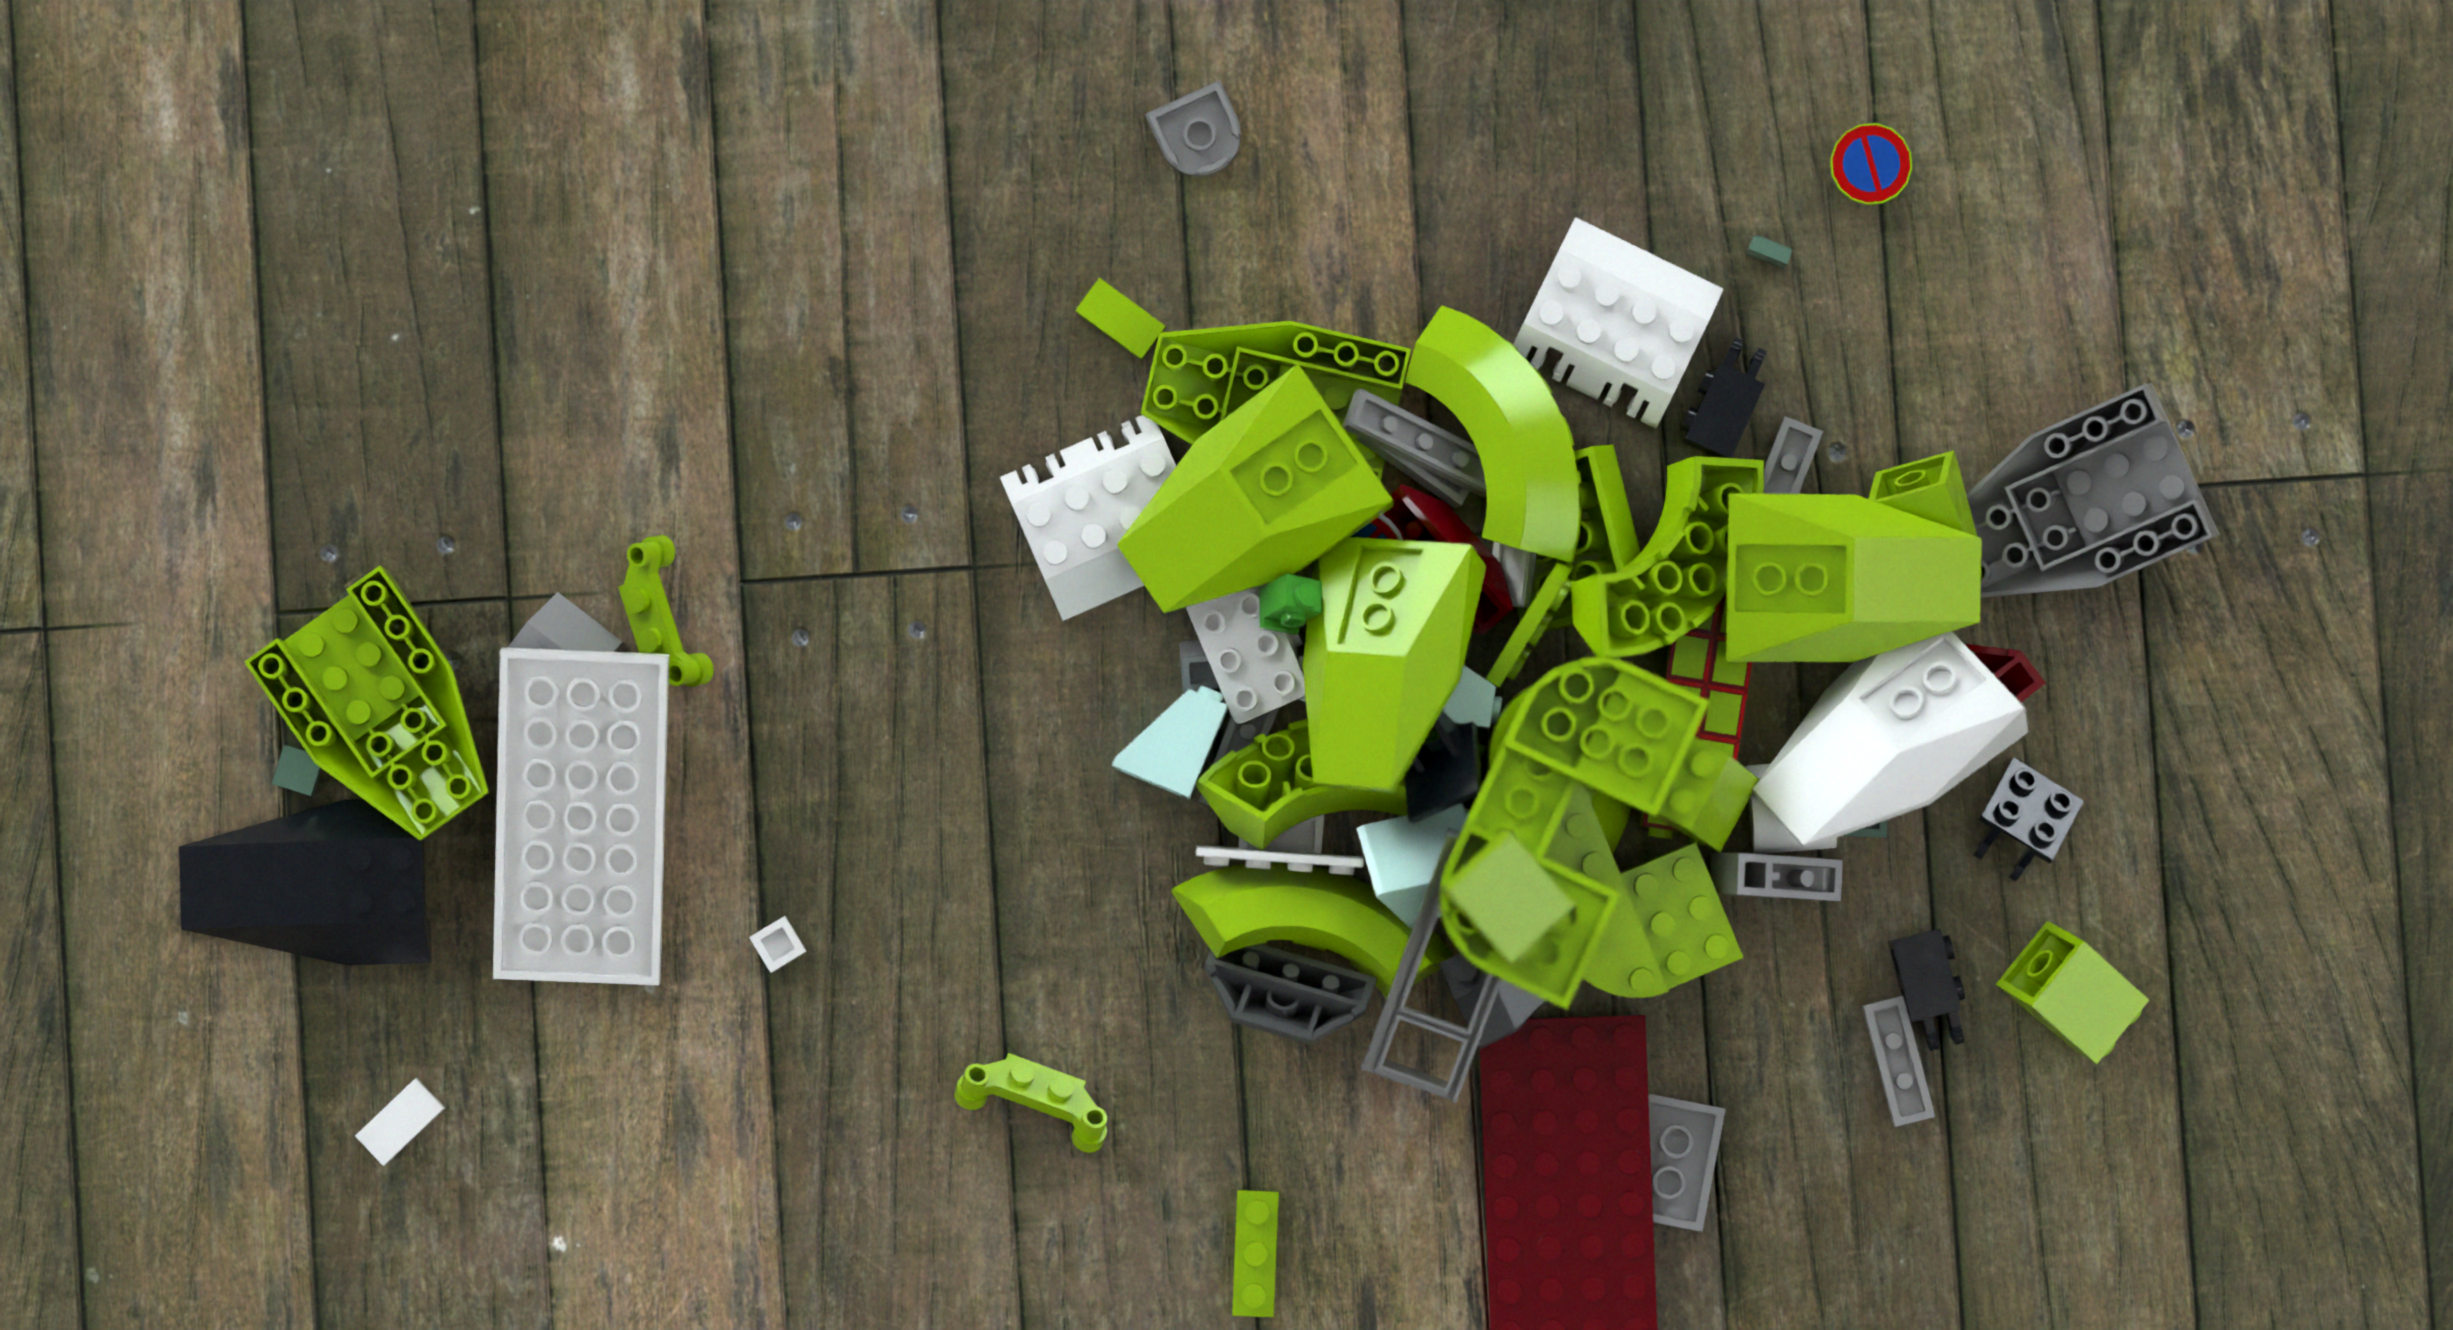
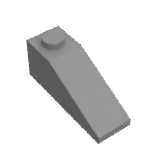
M1711 853L1710 877L1718 895L1841 901L1843 860L1749 853Z

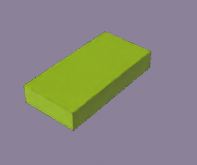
M1101 278L1096 281L1075 310L1078 315L1141 361L1157 341L1159 333H1162L1166 328L1164 324Z

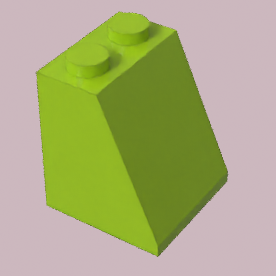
M1954 450L1875 472L1868 499L1977 536Z
M1694 736L1656 818L1720 853L1753 793L1752 788L1759 779L1731 756Z
M1507 827L1439 889L1508 965L1515 959L1522 965L1540 949L1535 941L1548 930L1554 936L1572 919L1566 912L1574 905Z
M2048 920L1995 984L2077 1053L2095 1064H2098L2103 1057L2113 1050L2117 1039L2129 1025L2133 1024L2140 1017L2142 1009L2149 1001L2145 995L2085 941Z

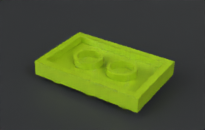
M1563 560L1557 561L1485 678L1499 688L1506 677L1514 681L1532 651L1526 647L1527 642L1535 647L1553 617L1547 610L1550 608L1556 612L1571 588L1570 583L1574 582L1568 578L1574 567L1573 565Z

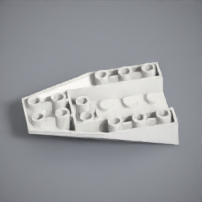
M1950 631L1855 661L1824 691L1752 790L1755 796L1795 840L1806 849L1930 805L2028 733L2025 707L1966 645Z

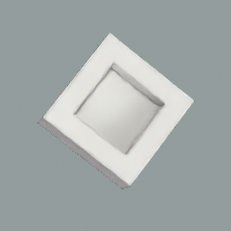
M786 916L749 937L770 973L807 952Z

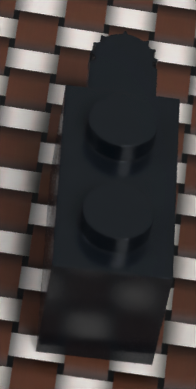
M1737 337L1734 338L1723 363L1718 365L1715 372L1707 369L1697 391L1704 395L1698 409L1689 408L1680 428L1687 432L1683 440L1684 443L1714 457L1732 458L1765 386V383L1756 380L1755 377L1767 351L1758 348L1753 353L1746 375L1732 369L1735 359L1739 357L1743 348L1742 343L1744 340Z
M1934 929L1888 941L1900 992L1904 996L1910 1022L1921 1020L1929 1050L1939 1049L1940 1040L1932 1017L1946 1014L1949 1034L1955 1045L1964 1043L1958 1010H1961L1959 1001L1965 1000V993L1960 976L1953 977L1949 960L1955 959L1949 935L1942 936L1941 929Z

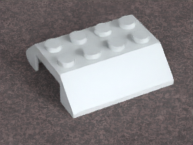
M1575 217L1513 345L1525 359L1532 346L1538 348L1530 363L1537 370L1542 366L1547 356L1548 347L1562 353L1561 360L1557 362L1553 370L1554 375L1552 379L1561 382L1568 365L1571 364L1575 367L1566 385L1595 400H1598L1606 382L1611 383L1612 385L1603 402L1612 407L1613 403H1616L1623 383L1638 390L1627 407L1626 415L1635 418L1643 401L1646 400L1649 404L1640 421L1656 429L1724 289Z
M1143 415L1135 418L1141 431L1137 435L1130 421L1121 424L1123 436L1126 442L1129 443L1122 448L1114 450L1115 445L1111 436L1104 431L1097 434L1103 450L1098 451L1092 437L1060 450L1066 465L1060 468L1054 454L1045 457L1050 475L1054 477L1042 483H1038L1037 473L1030 464L1022 467L1028 481L1023 485L1016 470L1000 477L1063 621L1145 586L1118 548L1117 543L1175 469L1176 464L1159 426Z

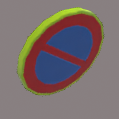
M1878 123L1859 124L1847 130L1835 143L1830 157L1831 176L1838 190L1851 201L1864 205L1883 204L1897 197L1908 184L1912 172L1911 151L1904 138L1892 128Z

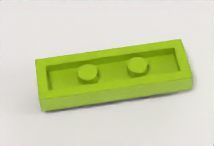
M1237 1190L1232 1316L1274 1317L1279 1191Z

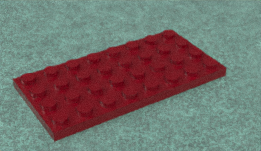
M1645 1015L1526 1019L1527 1022L1517 1032L1480 1049L1490 1330H1658Z

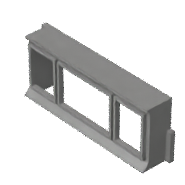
M1448 828L1444 845L1360 1069L1404 1085L1408 1084L1456 1103L1502 980L1491 974L1487 975L1468 1029L1405 1006L1440 911L1439 889L1442 873L1460 834L1459 831ZM1400 1019L1463 1042L1448 1081L1385 1059Z

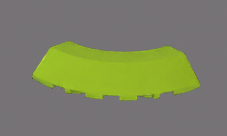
M1441 305L1416 341L1404 382L1424 390L1442 402L1456 415L1473 440L1484 470L1487 490L1486 518L1482 537L1517 549L1573 563L1580 534L1582 509H1579V483H1581V476L1576 467L1575 454L1572 447L1574 446L1572 434L1566 418L1561 415L1558 405L1551 395L1553 392L1538 370L1531 366L1511 342L1505 340L1490 329L1488 325L1479 320Z
M1693 456L1667 466V489L1663 511L1658 526L1643 551L1631 563L1616 573L1596 574L1570 583L1573 625L1598 658H1623L1644 654L1669 645L1691 629L1697 628L1715 611L1714 608L1727 593L1729 493H1763L1764 460Z
M1308 719L1288 724V729L1267 737L1264 733L1254 737L1253 743L1237 752L1231 750L1214 763L1196 781V787L1228 831L1262 851L1286 830L1310 818L1327 813L1347 810H1375L1401 816L1407 815L1405 775L1394 792L1316 786L1313 783ZM1431 729L1423 743L1428 744L1441 737L1436 730ZM1478 743L1481 760L1485 752V746Z
M1271 862V869L1245 867V863L1220 868L1196 876L1171 889L1172 894L1216 959L1247 946L1264 944L1268 940H1292L1293 944L1309 946L1322 951L1329 949L1350 960L1349 964L1361 973L1377 978L1375 986L1386 999L1412 931L1376 896L1374 886L1350 875L1329 873V869L1313 866L1312 872L1287 870V862ZM1433 930L1412 986L1440 970L1438 964L1454 956Z

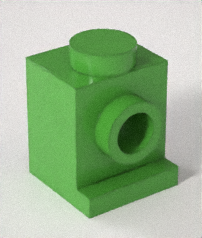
M1285 574L1259 589L1260 628L1292 635L1298 634L1300 626L1305 625L1307 620L1322 613V581Z

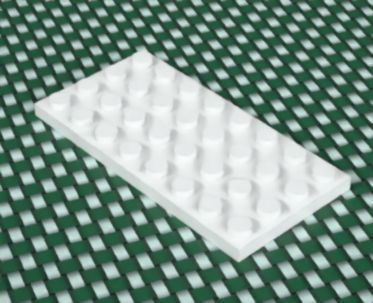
M527 648L500 649L493 979L660 985L669 654Z

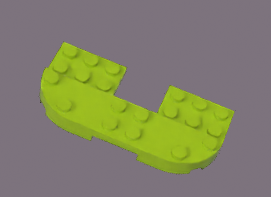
M1601 657L1584 658L1555 668L1531 688L1515 714L1446 862L1440 888L1507 827L1574 905L1566 912L1572 919L1554 936L1548 930L1535 941L1540 949L1522 965L1517 959L1508 965L1439 891V906L1444 927L1456 949L1467 961L1487 974H1491L1565 1010L1568 1009L1621 893L1544 858V854L1578 782L1656 818L1710 701L1631 664Z
M1610 658L1621 661L1620 658ZM1537 682L1515 695L1501 711L1488 741V772L1520 704ZM1578 782L1545 852V858L1621 893L1582 978L1596 988L1613 995L1643 998L1669 992L1668 989L1744 958L1697 843L1691 842L1619 872L1589 799L1590 796L1600 791Z

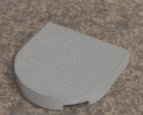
M1220 80L1145 114L1163 156L1174 169L1185 175L1207 177L1217 174L1233 161L1239 150L1241 141L1240 124Z

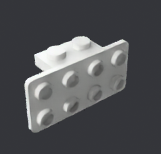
M1265 585L1186 607L1225 702L1228 705L1230 714L1236 723H1245L1305 697L1303 670L1297 658L1304 655L1301 649V645L1305 644L1300 627L1299 633L1296 635L1260 628L1259 589Z
M1324 814L1310 818L1286 830L1275 838L1263 851L1240 837L1238 848L1197 845L1196 856H1204V864L1229 866V858L1246 859L1245 867L1271 869V861L1287 862V870L1312 872L1313 864L1329 865V873L1354 875L1355 867H1363L1364 864L1362 856L1321 853Z

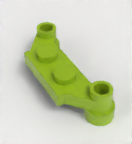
M665 535L646 537L642 542L634 543L628 548L627 559L629 566L625 582L618 587L639 653L669 654V683L671 685H686L688 687L705 685L713 677L714 668L712 661L706 654L701 652L692 654L684 652L658 573L659 568L668 567L674 561V544Z
M1008 1053L1005 1060L986 1065L971 1064L957 1082L954 1093L955 1100L965 1109L976 1110L983 1107L988 1095L994 1094L1071 1122L1074 1126L1072 1142L1083 1152L1092 1153L1101 1149L1107 1135V1114L1103 1109L1096 1106L1084 1089L1085 1080Z

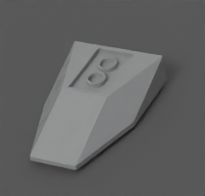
M2153 383L2141 385L2030 435L1966 494L1977 537L1982 538L1981 598L2100 587L2219 535Z

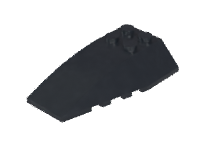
M364 799L337 801L179 846L182 930L343 965L432 963L431 921H426L424 839L420 841Z

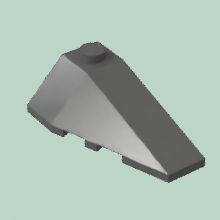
M1459 953L1438 965L1467 1026H1469L1488 974L1476 968ZM1502 980L1478 1043L1479 1050L1517 1032L1527 1022L1526 1019L1543 1003L1546 1004L1548 1001Z

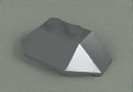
M1263 944L1247 946L1232 951L1218 959L1210 950L1205 962V970L1231 1022L1309 1045H1313L1365 1015L1377 980L1376 977Z

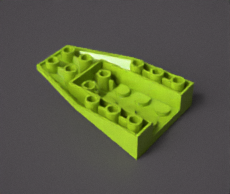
M1294 321L1162 332L1158 336L1140 414L1188 444L1193 445L1198 438L1296 364H1299L1343 427L1354 392L1360 388L1398 406L1411 349ZM1345 430L1381 482L1385 459L1356 440L1357 435Z
M1296 364L1194 442L1117 543V546L1165 614L1266 585L1285 574L1295 575L1393 508L1394 502L1299 364Z
M1729 493L1726 662H1855L1979 623L1982 538L1858 495Z
M1349 537L1313 562L1312 579L1322 581V613L1307 620L1303 675L1313 783L1316 786L1394 792L1461 678L1486 571V565L1472 545Z
M380 565L346 589L349 593L348 596L286 640L276 638L245 660L244 663L313 762L422 841L487 795L489 789L453 668L390 572Z

